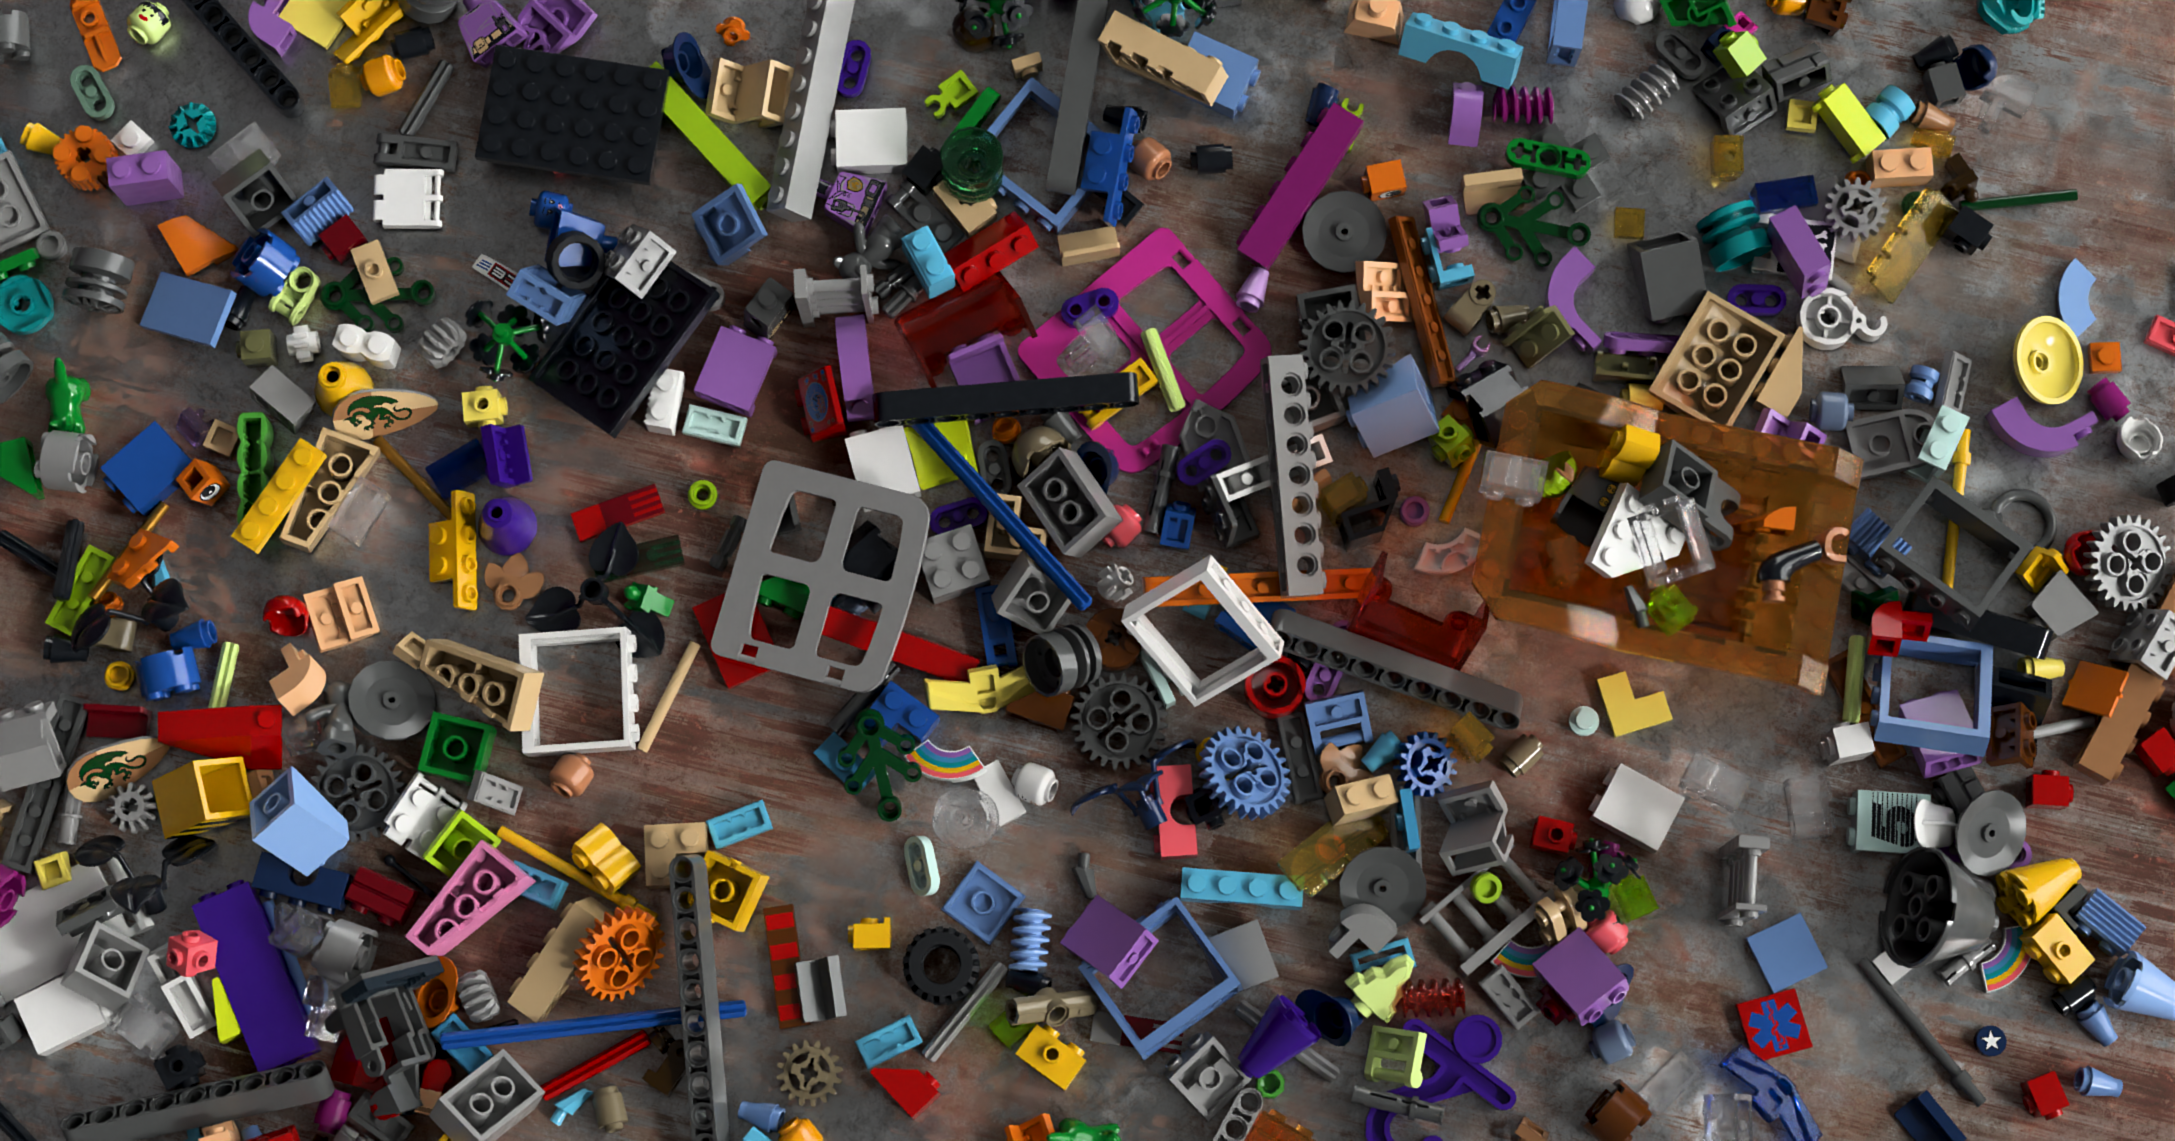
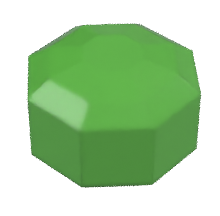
M1272 1070L1260 1079L1256 1078L1255 1089L1261 1093L1263 1098L1274 1099L1284 1091L1285 1079L1278 1070Z

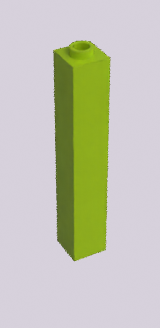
M657 61L649 66L651 68L663 69ZM670 76L663 117L729 188L736 183L742 184L754 209L763 210L766 208L771 184Z

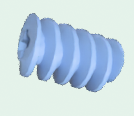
M1015 908L1022 912V914L1015 915L1013 920L1021 924V926L1014 927L1012 933L1020 938L1011 940V945L1019 950L1010 952L1009 957L1017 962L1009 964L1008 969L1039 972L1038 968L1047 966V963L1040 960L1039 956L1046 955L1049 952L1040 947V945L1050 942V939L1043 936L1042 932L1051 930V926L1043 923V920L1052 918V914L1039 909Z

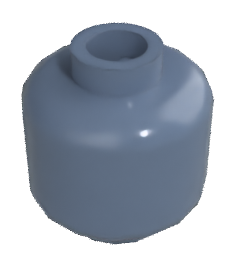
M1819 392L1815 399L1811 398L1809 420L1814 422L1818 430L1842 431L1846 427L1847 421H1853L1854 404L1848 403L1846 394L1842 392Z
M1612 1020L1594 1028L1592 1031L1593 1041L1588 1042L1594 1058L1598 1059L1601 1057L1602 1061L1608 1065L1630 1057L1633 1053V1047L1636 1046V1041L1627 1023L1622 1024L1619 1020Z

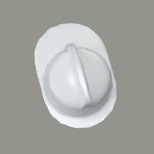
M1920 799L1914 812V831L1918 844L1926 848L1951 846L1954 842L1957 828L1953 809L1936 805L1926 799Z

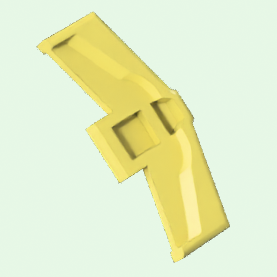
M996 664L967 669L968 682L923 678L927 706L931 710L987 714L997 712L1000 708L1007 706V704L1036 691L1025 674L1024 666L999 676V669Z

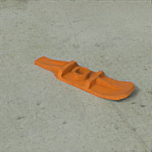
M71 0L70 10L90 56L93 68L97 71L105 72L117 67L122 57L99 0ZM93 14L95 16L94 21L86 23L85 17Z

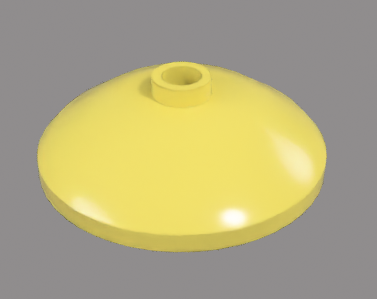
M2041 316L2025 323L2015 339L2013 365L2017 379L2025 392L2035 401L2046 405L2060 404L2069 400L2080 386L2084 366L2081 346L2071 328L2058 318Z

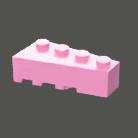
M480 840L405 937L429 956H444L537 881L493 845Z

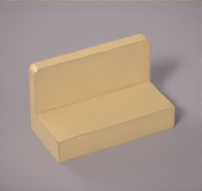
M1522 167L1463 175L1461 189L1466 216L1477 215L1478 210L1486 203L1500 205L1517 194L1523 181ZM1520 204L1512 211L1523 209L1524 204Z
M1109 226L1057 236L1062 267L1120 257V244L1117 240L1115 227Z

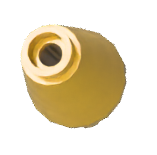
M347 361L326 363L320 368L314 388L315 399L322 411L332 417L333 409L339 400L349 393L374 389V383L367 371L356 363Z
M2060 858L2006 869L1995 877L1999 895L1996 898V904L2002 913H2008L2023 929H2027L2043 918L2077 884V881L2082 877L2081 869L2072 858Z

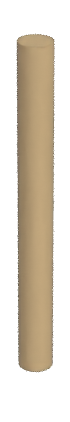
M692 641L689 642L637 746L638 750L645 753L648 752L700 648L699 644Z

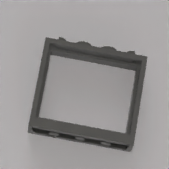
M1933 476L1879 546L1870 561L1881 568L1882 572L1888 573L1901 582L1906 589L1915 592L1925 599L1930 606L1939 609L1952 618L1956 624L1959 623L1971 631L2034 545L1942 480ZM1924 503L1933 507L2010 561L1978 606L1892 547Z

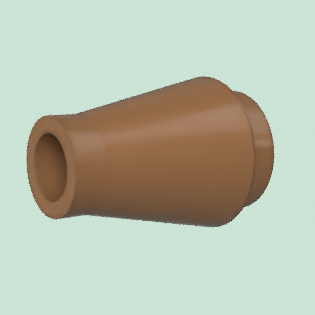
M1927 100L1925 102H1916V110L1909 117V122L1913 123L1915 128L1942 132L1947 135L1952 132L1956 122L1955 118L1947 115Z

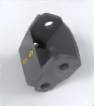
M1585 465L1565 495L1550 523L1556 524L1570 537L1591 548L1620 483L1599 477L1600 469Z

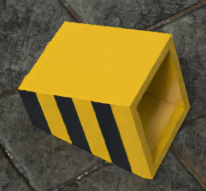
M243 756L191 761L152 781L164 839L194 836L250 817L249 803L253 799Z

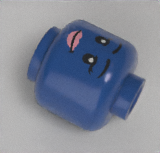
M542 191L538 199L532 198L529 216H534L535 226L550 230L554 206L572 211L573 203H569L568 196L550 191Z

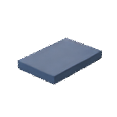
M161 271L139 325L147 330L215 348L237 294L229 289Z

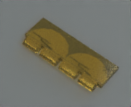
M1925 187L1914 202V206L1918 210L1914 208L1909 209L1897 226L1900 232L1894 231L1881 248V252L1887 257L1885 258L1883 255L1877 254L1866 269L1867 274L1872 277L1869 282L1890 304L1895 302L1958 214V211L1939 190L1933 191L1931 188Z
M1380 815L1333 826L1330 820L1280 859L1276 865L1299 892L1303 889L1308 896L1313 897L1328 885V881L1332 882L1342 874L1346 865L1358 853L1377 846L1389 836V832L1384 826L1386 822Z

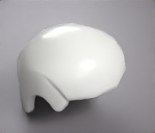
M1614 0L1613 7L1621 20H1627L1635 25L1652 21L1659 13L1661 3L1659 0Z
M2131 416L2120 426L2116 443L2120 453L2127 459L2142 462L2154 459L2162 449L2163 436L2159 428L2146 417L2133 419Z

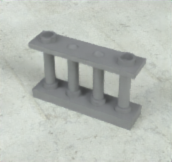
M860 265V278L828 280L808 278L805 268L793 269L795 301L803 328L815 327V318H820V315L866 312L868 324H874V314H879L878 296L873 297L872 292H874L873 274H868L866 265Z
M1739 834L1719 848V860L1727 861V866H1730L1728 908L1716 914V920L1724 921V926L1743 927V922L1757 919L1759 915L1767 911V905L1756 904L1757 857H1760L1761 854L1770 849V837Z
M1508 856L1506 864L1501 866L1530 898L1528 902L1531 906L1522 913L1519 908L1516 910L1501 893L1499 898L1494 901V904L1506 916L1505 921L1509 924L1502 931L1499 932L1496 928L1492 929L1462 894L1470 886V882L1476 874L1486 872L1490 868L1476 871L1439 904L1436 905L1432 901L1419 912L1422 918L1417 923L1422 927L1430 920L1461 956L1459 960L1463 964L1457 970L1464 978L1535 919L1536 902L1544 897H1549L1553 902L1556 901L1552 888L1546 893L1542 889L1538 890L1510 856ZM1451 901L1456 904L1484 937L1482 940L1485 945L1477 952L1473 947L1470 949L1439 913Z

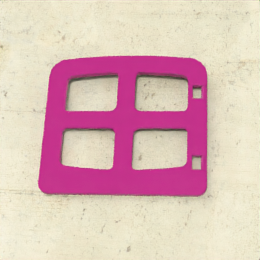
M1164 227L1158 228L1080 293L1084 294L1099 288H1108L1116 293L1120 301L1121 298L1164 268H1171L1198 297V302L1159 334L1186 404L1181 414L1150 437L1132 446L1123 440L1107 420L1092 431L1086 424L1088 420L1083 414L1069 412L1072 419L1092 441L1099 442L1106 449L1114 451L1119 464V470L1129 474L1143 472L1159 461L1162 444L1176 447L1181 445L1179 434L1195 399L1222 411L1261 373L1260 360L1272 354L1271 344L1263 332L1236 305V302L1204 266L1194 258L1178 237L1170 229ZM1178 252L1190 263L1184 269L1172 258ZM1101 298L1098 301L1101 306H1107L1110 303L1107 298ZM1119 304L1117 313L1103 321L1130 350L1131 357L1114 373L1121 372L1141 357L1155 375L1141 339L1143 331ZM1073 307L1070 312L1073 315H1079L1081 309ZM1059 310L1021 342L1018 347V356L1037 379L1068 377L1058 366L1057 358L1090 325L1081 328H1071L1063 322L1061 310ZM1212 319H1217L1243 347L1244 354L1206 393L1199 394L1170 361V355ZM1238 319L1250 330L1244 336L1232 325Z

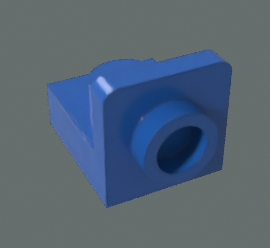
M1174 501L1173 504L1167 503L1160 545L1189 550L1196 508L1183 501Z

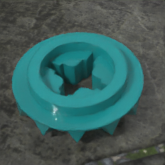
M189 102L187 105L178 106V110L171 115L170 126L168 127L172 138L179 145L186 148H199L206 145L213 138L217 123L213 112L202 103ZM186 117L191 118L193 121L199 119L196 123L199 131L198 134L191 128L185 130L188 126Z

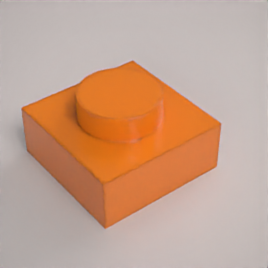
M2095 342L2087 345L2089 374H2110L2122 371L2120 342Z

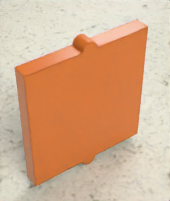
M2080 660L2073 678L2068 681L2069 688L2062 705L2111 718L2118 700L2123 697L2122 691L2129 673L2128 671Z

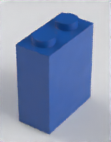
M154 421L100 468L106 474L103 478L104 482L114 492L119 489L124 494L125 498L122 499V502L133 514L139 511L146 517L160 501L163 502L180 487L175 479L192 460L169 434Z

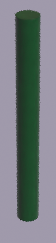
M2077 189L1980 198L1975 203L1960 200L1959 211L1964 205L1973 211L2076 201L2078 200Z

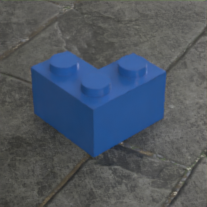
M893 681L888 683L869 708L875 709L883 715L885 726L894 731L899 727L921 744L927 740L940 723L939 715ZM866 719L864 724L870 727L875 724V721L873 719ZM880 738L882 748L888 741Z

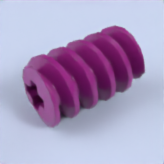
M1498 86L1493 97L1492 121L1495 122L1497 115L1501 114L1503 123L1507 122L1509 115H1513L1514 122L1518 123L1521 115H1524L1526 124H1530L1532 116H1536L1538 124H1541L1544 116H1548L1551 125L1554 114V98L1549 87L1544 88L1541 95L1539 88L1533 87L1529 95L1526 86L1521 87L1519 94H1517L1515 86H1511L1506 94L1504 88Z

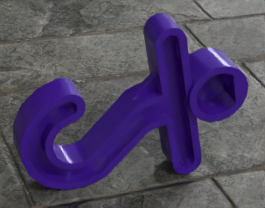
M1472 1015L1464 1018L1456 1025L1452 1033V1043L1419 1019L1408 1020L1403 1025V1030L1427 1034L1423 1055L1434 1062L1435 1070L1430 1078L1422 1080L1418 1088L1402 1086L1386 1092L1413 1098V1095L1419 1096V1100L1430 1103L1474 1092L1499 1111H1505L1514 1106L1516 1102L1515 1091L1480 1065L1491 1061L1499 1053L1502 1046V1033L1493 1019L1484 1015ZM1370 1107L1365 1118L1364 1136L1366 1141H1394L1390 1133V1124L1397 1113ZM1430 1135L1425 1137L1422 1141L1443 1140L1438 1136Z

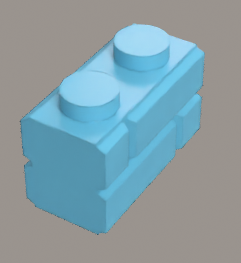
M924 226L901 238L902 251L929 299L956 286L955 273L951 266L947 264V259L928 226Z

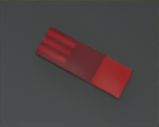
M655 484L570 514L579 540L582 543L597 538L604 530L615 523L623 522L628 527L664 514L665 510Z

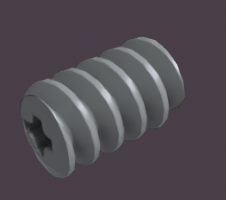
M1659 58L1657 64L1649 66L1648 72L1643 71L1639 79H1633L1630 84L1631 86L1622 88V94H1615L1614 100L1618 108L1627 117L1632 118L1635 116L1639 120H1643L1642 109L1649 113L1653 111L1650 102L1660 106L1662 104L1659 97L1660 94L1669 98L1671 97L1668 90L1669 87L1675 91H1678L1680 88L1672 69L1665 61Z

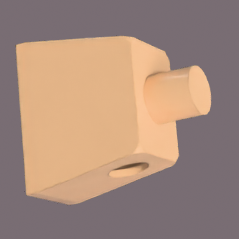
M1353 0L1350 4L1344 33L1398 45L1404 19L1401 2L1398 0Z

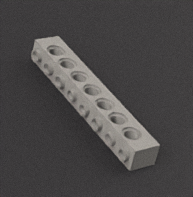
M1303 354L1267 356L1260 360L1280 596L1281 599L1318 596L1324 594L1323 589L1326 588L1327 578L1325 571H1322L1321 568L1324 546L1323 542L1319 541L1318 529L1321 528V514L1319 511H1316L1319 487L1317 481H1314L1313 469L1316 467V455L1314 451H1311L1310 439L1313 438L1314 430L1312 422L1308 419V409L1311 407L1310 393L1306 391L1305 380L1308 378V365L1306 362H1303ZM1283 379L1291 383V394L1283 391L1281 386ZM1286 409L1294 413L1295 421L1293 424L1288 423L1284 418ZM1288 439L1296 442V454L1291 453L1287 449ZM1291 469L1297 470L1300 475L1298 484L1292 482L1289 477ZM1294 498L1302 503L1303 509L1300 514L1296 513L1292 508ZM1297 528L1301 529L1305 534L1303 544L1295 539L1294 534ZM1300 558L1304 559L1308 565V570L1305 574L1301 573L1297 567V562Z

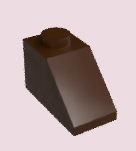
M1035 691L1007 704L1005 712L1006 715L1063 734L1074 704V696L1070 695L1071 691L1056 696L1045 697Z

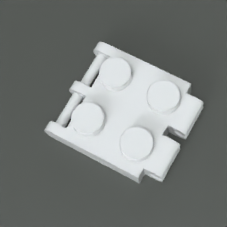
M384 169V174L374 175L373 195L375 197H383V200H373L372 221L382 223L384 229L442 228V221L439 220L440 203H443L440 188L441 178L444 177V170ZM433 178H435V190L433 186ZM432 203H434V218L432 214Z
M418 771L383 820L388 825L382 834L400 846L404 844L407 838H410L405 849L424 860L421 857L455 812L459 808L465 811L468 803L463 800L459 802L447 794L446 789L442 786L436 787L424 779V774ZM419 783L433 791L434 794L432 795L428 791L418 786ZM441 798H444L445 800L456 806V808L453 809L452 807L441 801Z

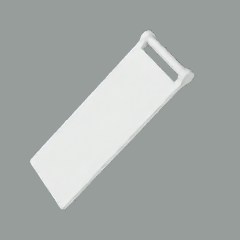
M113 857L107 862L116 883L128 878L118 859ZM77 864L71 867L72 881L42 890L39 884L26 891L24 897L19 895L13 909L17 910L16 915L9 923L0 928V993L7 1004L13 1001V999L44 985L66 972L83 933L75 937H71L69 933L62 936L56 927L57 911L108 886L99 866L86 867ZM142 907L136 915L132 913L136 924L130 928L122 913L102 923L128 938L146 932L155 926L151 917L147 918Z

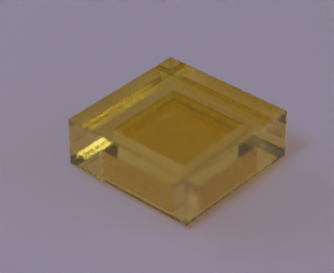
M1616 207L1614 210L1613 238L1643 240L1645 209Z

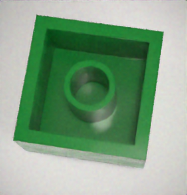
M433 711L417 770L424 775L471 786L475 770L483 772L487 770L497 730L489 724Z

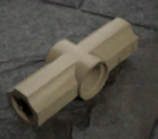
M1045 987L1034 996L1017 997L1007 1000L1005 1005L1006 1020L1011 1026L1046 1022L1050 1027H1058L1069 1018L1095 1014L1098 1006L1095 999L1096 995L1091 989L1057 993L1052 987Z

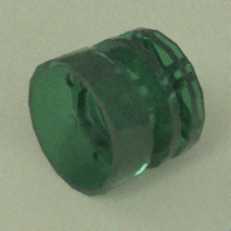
M970 126L958 129L945 141L941 153L942 179L945 188L954 198L962 202L979 203L988 200L999 190L1004 174V155L1001 143L994 134L983 128Z

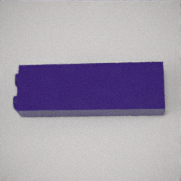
M238 880L227 885V891L217 895L215 892H211L199 897V903L191 907L201 931L218 940L215 966L257 1071L261 1072L291 1065L321 1052L322 1049L273 934L257 889L251 886V882Z

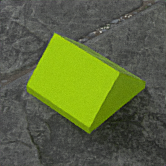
M459 808L421 857L451 878L480 840L493 845L495 848H497L502 840Z

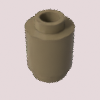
M1522 734L1502 753L1503 758L1499 763L1512 777L1517 778L1520 774L1524 775L1544 756L1541 750L1544 746L1533 734L1529 736Z
M608 1086L595 1090L593 1092L594 1099H592L598 1129H605L606 1133L623 1130V1124L628 1122L622 1093L618 1092L617 1086Z

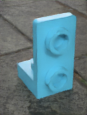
M1432 227L1426 228L1424 237L1420 238L1423 254L1429 255L1431 265L1427 268L1431 283L1436 282L1438 291L1472 283L1475 276L1472 264L1464 266L1463 263H1455L1447 266V270L1443 271Z

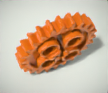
M627 905L624 911L616 907L613 916L607 911L604 912V920L602 922L595 918L594 923L596 927L594 929L586 928L588 937L579 938L578 940L583 947L574 950V953L580 957L572 962L578 968L574 972V975L579 979L578 984L592 997L595 996L601 1001L606 998L612 1002L615 996L623 1000L626 991L633 996L635 993L634 987L638 985L643 989V980L645 978L653 979L650 971L652 969H659L660 966L655 963L656 959L664 957V954L659 951V949L666 946V943L661 940L665 935L659 929L661 924L647 911L644 912L639 907L633 909ZM609 937L610 940L617 946V951L608 942ZM622 957L626 959L630 964V970L628 966L622 962Z

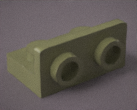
M1543 305L1537 307L1528 314L1530 319L1524 324L1519 322L1506 332L1509 336L1501 341L1504 347L1511 345L1527 369L1534 367L1575 335V332L1556 305L1544 308Z

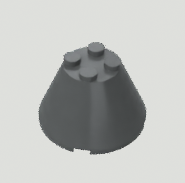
M1921 846L1909 851L1897 863L1885 886L1884 893L1888 894L1885 911H1880V934L1887 955L1897 965L1907 968H1918L1967 952L1979 951L1988 940L1991 932H1995L1998 929L1999 917L1995 914V907L1990 893L1985 891L1937 848Z

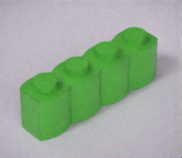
M263 412L241 413L237 422V433L241 441L237 451V462L241 470L237 481V491L242 500L237 511L238 524H240L269 483L274 470V456L270 449L274 441V428L270 419Z

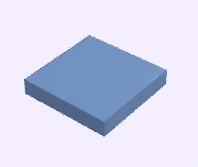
M976 861L941 910L990 946L1016 911L1015 908L1020 906L1026 896Z
M1801 912L1745 939L1772 994L1828 968Z

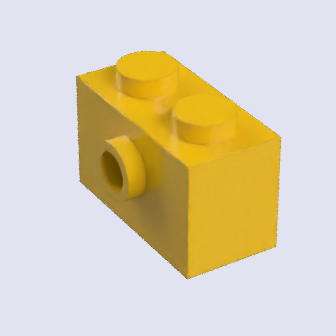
M2058 913L2046 914L2019 937L2025 945L2024 950L2042 965L2044 975L2056 984H2071L2095 961V958Z
M1046 1023L1043 1028L1036 1024L1015 1055L1063 1091H1066L1086 1063V1059L1082 1057L1085 1052L1072 1042H1069L1066 1046L1057 1039L1060 1033Z

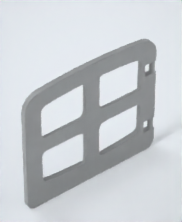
M777 460L767 462L762 469L711 640L713 652L721 657L853 692L866 693L877 688L884 680L913 598L930 524L928 506L920 498L909 493ZM796 492H803L836 502L822 554L815 562H808L771 551L783 514L792 495ZM861 508L898 516L903 521L893 574L889 581L847 572L843 568V560L857 513ZM764 575L802 583L809 587L810 594L796 642L790 649L757 641L751 636L755 607ZM838 594L882 605V612L871 643L862 663L857 666L821 658L817 655V648L831 601ZM744 644L758 647L756 658L741 654ZM830 667L844 670L843 679L838 680L827 677Z

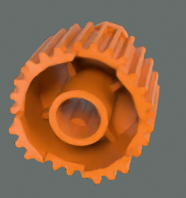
M80 125L75 128L74 132L69 130V134L65 133V138H60L61 143H57L53 148V157L56 160L54 163L57 166V170L74 188L82 189L83 191L87 189L92 191L93 188L96 190L103 188L105 190L106 185L109 186L106 158L119 156L118 150L106 135L95 128L92 130L89 126ZM90 157V160L85 163L84 161Z

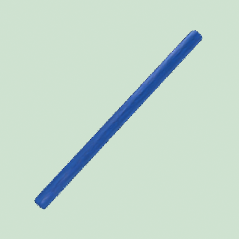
M933 423L911 425L1080 611L1088 608L1092 604V597Z
M745 1001L719 1002L720 1020L745 1017L747 1014ZM673 1007L446 1032L440 1035V1044L443 1050L676 1025L682 1024L681 1008ZM699 1015L698 1022H703V1018Z

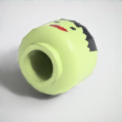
M141 2L127 17L128 34L142 45L157 43L171 27L168 17L169 11L159 2Z

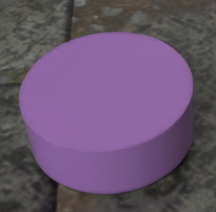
M1418 496L1405 499L1399 510L1400 519L1409 527L1423 525L1430 514L1428 503Z

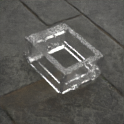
M1680 495L1662 500L1664 506L1656 508L1655 503L1637 508L1638 515L1627 518L1649 589L1716 568L1694 497L1684 500L1681 499ZM1677 511L1693 562L1667 570L1651 519Z

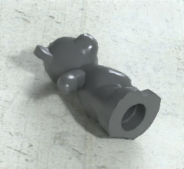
M887 213L878 222L867 240L863 224L857 222L853 227L856 251L844 257L837 256L833 259V264L838 268L839 275L843 279L860 278V265H866L868 274H871L872 267L894 270L902 262L889 257L894 250L902 246L901 238L908 234Z
M344 681L325 682L322 690L325 705L309 710L305 714V719L309 722L327 718L320 735L317 750L318 753L324 756L333 755L338 759H348L356 752L353 725L364 735L370 736L356 724L349 711L348 692L351 684Z

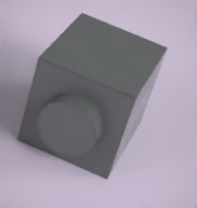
M1945 61L1930 65L1922 77L1929 102L1939 109L1959 104L1966 96V92L1956 62L1946 64Z

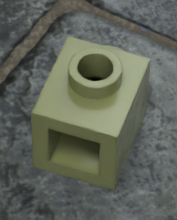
M270 329L240 331V341H236L237 358H241V361L248 368L278 366L277 337Z

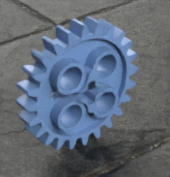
M1239 726L1232 730L1226 727L1222 732H1216L1204 744L1205 748L1199 753L1203 759L1198 762V766L1204 769L1199 774V777L1208 781L1203 785V788L1212 789L1213 791L1209 798L1214 799L1218 797L1220 799L1218 807L1221 808L1227 805L1229 815L1234 811H1238L1239 819L1242 820L1248 814L1249 819L1253 821L1258 816L1262 820L1268 814L1272 815L1285 803L1286 800L1284 798L1290 793L1286 787L1291 784V780L1285 778L1290 769L1283 768L1281 765L1286 759L1276 756L1280 749H1271L1269 747L1271 739L1263 742L1261 740V732L1252 736L1249 727L1241 732ZM1237 773L1239 774L1234 779L1226 780L1228 778H1233Z

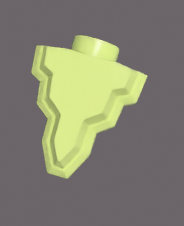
M1407 954L1390 959L1382 967L1371 966L1363 973L1356 971L1344 981L1347 987L1355 994L1350 1001L1367 1019L1374 1013L1388 1024L1397 1013L1395 1005L1402 998L1401 987L1410 978L1415 962Z

